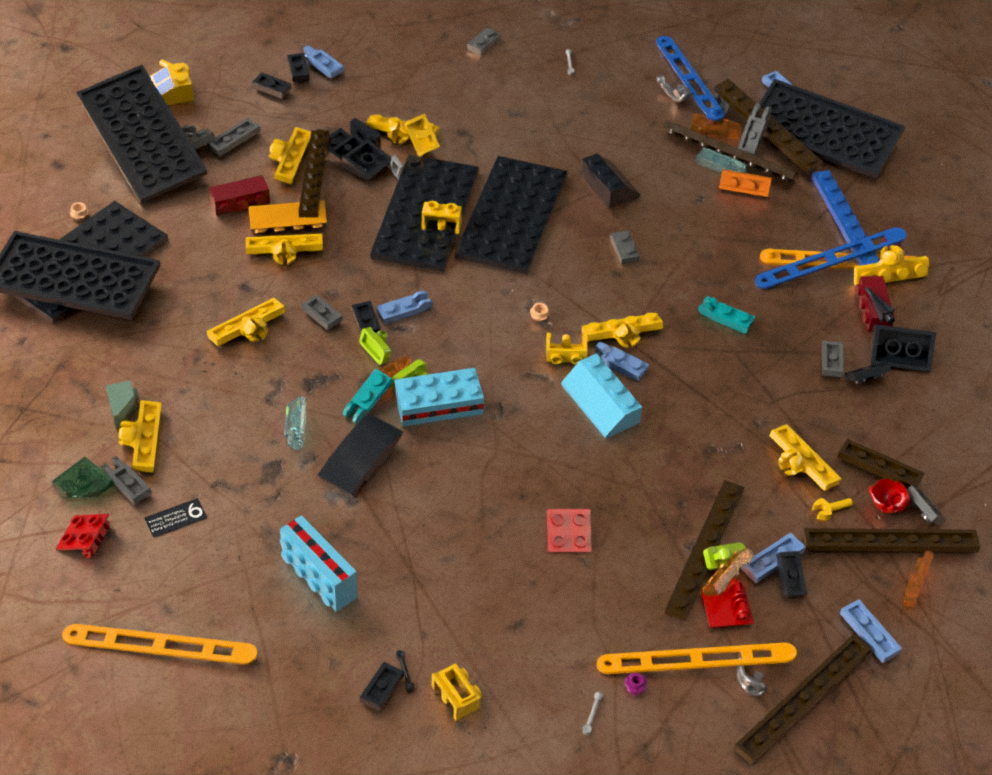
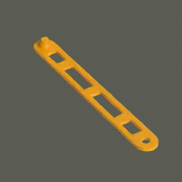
M769 248L760 253V259L766 264L787 265L802 260L805 256H813L822 252ZM838 252V253H835V256H836L837 258H840V257H843V256H846V255H849V254H852V253H839V252ZM780 255L796 256V260H781ZM904 256V259L915 258L916 256ZM812 261L801 266H817L826 262ZM846 261L831 267L854 268V266L860 265L858 263H847Z
M71 624L62 633L63 640L70 645L209 661L250 664L256 660L258 655L256 647L250 643ZM73 632H77V633H78V634H77L76 636H74V637L70 636L71 633H73ZM89 632L106 634L104 641L86 640ZM118 635L155 639L152 647L115 643ZM167 641L204 645L202 653L165 649ZM215 647L233 648L231 656L213 653Z
M769 643L605 654L598 658L597 668L604 674L787 663L796 658L797 650L790 643ZM771 650L772 657L753 658L752 651ZM741 652L742 659L703 661L702 655ZM689 655L691 658V662L652 665L651 659ZM640 659L641 665L622 667L621 660ZM610 662L612 665L606 666L605 663Z

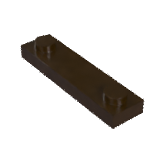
M846 439L837 456L882 478L900 481L907 489L911 485L918 488L925 474L920 470L849 439Z

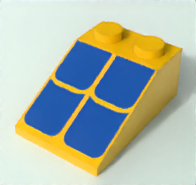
M184 63L165 66L150 76L167 105L194 101L192 83Z

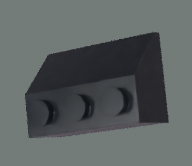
M598 153L582 158L580 175L608 208L640 197V193L612 161Z
M873 324L870 364L890 363V367L931 372L937 332Z

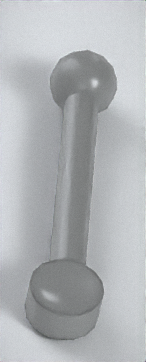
M567 49L565 53L568 56V74L573 75L575 69L572 68V51Z
M596 692L594 695L595 702L588 722L583 726L582 730L585 735H590L592 732L591 725L599 702L603 699L601 692Z

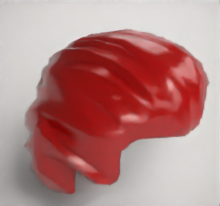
M882 479L868 488L873 504L883 513L901 512L910 503V495L900 481Z

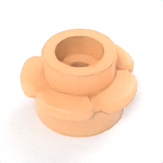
M77 202L71 206L70 216L72 218L81 220L89 213L84 203Z
M543 303L534 304L530 310L531 317L537 321L547 319L550 314L547 305Z

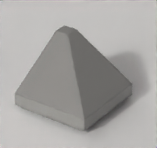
M394 154L392 155L389 169L399 180L400 175L403 173L404 165Z

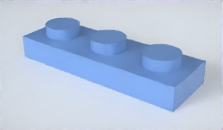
M790 532L744 562L741 569L755 583H758L778 569L777 553L800 551V554H802L806 546Z
M859 599L841 608L840 614L866 645L871 648L872 652L882 663L901 653L902 648Z

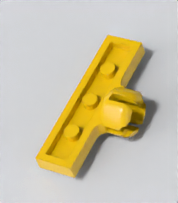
M374 114L370 115L366 121V125L374 130L389 132L388 138L395 144L397 141L399 144H403L410 137L404 126L407 121L400 120L397 117L385 118L382 115ZM429 123L435 137H437L440 126Z
M295 127L288 142L280 139L273 140L269 158L280 162L274 179L292 184L310 142L311 131Z
M322 234L246 237V254L272 253L274 260L280 265H283V261L286 260L287 265L291 264L296 259L297 252L323 250Z
M890 245L889 251L888 246H885L881 250L879 262L854 266V285L859 284L860 276H883L885 283L926 277L929 270V258L921 256L904 259V250L899 246Z
M272 298L208 330V338L217 346L225 344L241 335L247 337L252 342H259L257 336L263 340L268 333L267 323L265 322L285 313V307L277 299Z
M646 313L641 316H628L624 319H610L607 322H593L582 326V334H587V342L615 338L622 347L628 348V343L631 347L638 344L641 332L663 329V321L657 313Z
M141 400L138 420L136 422L122 421L120 424L122 427L119 429L120 439H118V443L122 446L134 448L132 470L153 473L161 402Z
M787 424L771 431L770 437L785 451L781 453L779 466L782 471L787 470L785 471L786 475L793 476L800 472H805L824 491L840 484L841 478Z

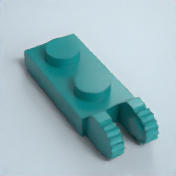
M709 296L704 298L703 304H700L698 308L700 314L742 333H747L755 320V316L718 302L716 298Z
M375 368L351 399V402L343 409L342 414L345 417H349L359 407L352 419L353 422L359 423L372 410L392 384V378Z

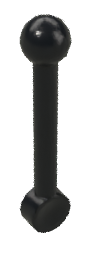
M398 650L396 652V659L400 660L402 670L404 671L407 682L406 689L413 691L415 685L410 680L404 661L405 652Z

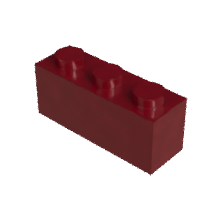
M263 175L209 187L210 202L216 216L247 209L249 206L270 203L269 188Z
M860 276L859 284L855 286L856 296H859V309L863 311L862 319L863 323L867 326L868 332H872L873 324L893 326V323L888 324L887 321L880 322L874 305L865 291V287H869L880 299L892 307L884 277Z

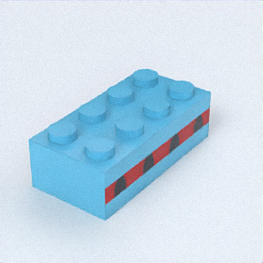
M475 368L395 380V398L402 426L483 414L484 396Z
M302 515L280 528L281 556L283 560L294 567L299 577H304L308 581L312 591H317L327 606H331L337 612L358 598L357 572Z

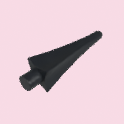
M865 287V291L874 305L880 322L894 323L895 318L892 314L895 309L880 299L869 287Z

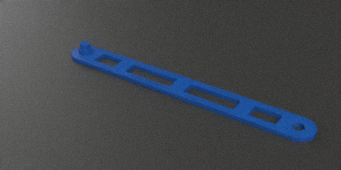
M668 36L658 37L656 45L686 88L691 91L692 97L706 117L712 121L723 119L724 111L673 39ZM672 47L676 53L669 55L666 49ZM681 59L690 73L683 75L674 61ZM695 80L705 94L698 96L688 81ZM710 101L714 107L707 109L703 102Z
M891 228L761 273L756 276L755 284L762 289L774 287L880 250L885 246L889 247L890 245L903 242L906 239V232L901 228ZM882 237L887 239L886 242L874 245L872 242ZM861 244L865 248L840 258L835 256V253ZM824 257L828 261L803 271L797 269L798 266ZM786 270L790 274L780 279H776L774 276Z

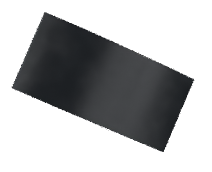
M341 127L330 134L327 159L358 177L370 180L391 163L392 158L369 139L363 141L355 133L350 136Z
M368 413L336 448L318 473V477L354 497L363 482L369 481L378 466L382 467L402 436L403 431Z

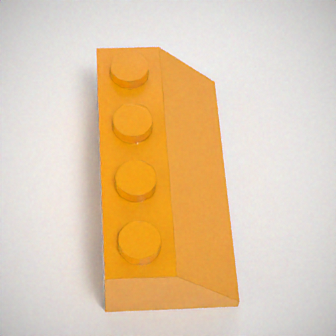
M325 200L320 201L318 218H299L300 202L249 206L251 230L255 229V233L266 232V228H274V231H285V227L293 226V230L304 229V225H311L312 228L323 227V223H327Z

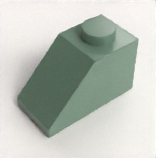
M130 380L106 385L116 429H120L122 427L120 426L121 422L127 421L137 409L135 400H139L137 388H132Z

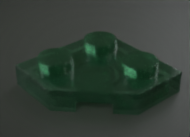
M83 457L52 480V485L66 498L98 497L112 487L114 482L108 474L88 458Z

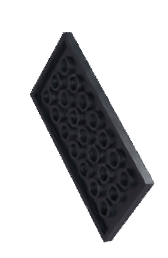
M143 65L76 92L78 99L140 204L208 174L206 167Z
M777 79L773 80L759 103L764 110L767 106L771 107L770 116L818 158L875 179L879 177L905 130V126Z
M408 155L403 173L399 177L370 252V259L445 272L457 237L455 233L456 223L446 222L445 229L439 230L438 221L428 220L426 230H423L422 210L424 202L436 201L438 204L454 203L457 206H462L463 219L479 173V167Z
M497 156L456 248L455 258L528 274L566 181L568 171Z
M113 201L59 240L146 257L168 240V235L118 202ZM14 296L52 324L75 309Z
M14 231L0 253V293L132 320L161 264L160 260Z

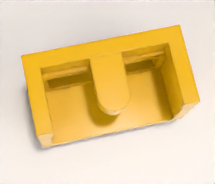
M425 114L415 117L404 124L418 156H424L440 147Z
M436 201L424 202L422 229L426 230L428 220L438 221L439 230L445 229L446 222L456 223L455 233L459 234L462 223V206H457L454 203L438 204Z
M547 333L546 362H552L553 364L571 362L577 365L579 361L587 358V334H583L582 344H570V335L567 334L563 335L562 344H550L551 333Z
M455 663L440 672L432 673L433 689L440 687L442 690V700L445 704L449 702L454 707V719L457 721L480 708L482 694L477 685L472 686L468 681L469 675L464 668L460 669ZM455 678L468 697L462 699L449 680Z

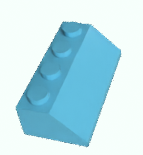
M598 354L579 361L561 382V385L605 439L640 423L642 406Z

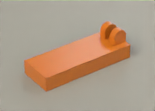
M723 169L719 189L768 197L772 178Z

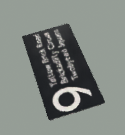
M196 498L144 517L152 536L156 537L205 519L207 515L199 499Z

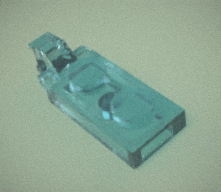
M703 147L695 160L697 164L722 173L723 169L745 173L747 166L738 160Z
M303 396L286 405L284 437L287 438V446L295 449V451L300 450L304 443L302 436L305 431L307 399Z

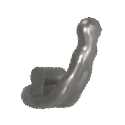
M663 75L657 76L656 81L674 102L680 103L691 95V91L686 90L683 84L673 89L665 81Z
M744 665L737 666V679L746 693L759 697L768 691L767 686L761 682L763 678L761 672H755L752 678L745 673Z

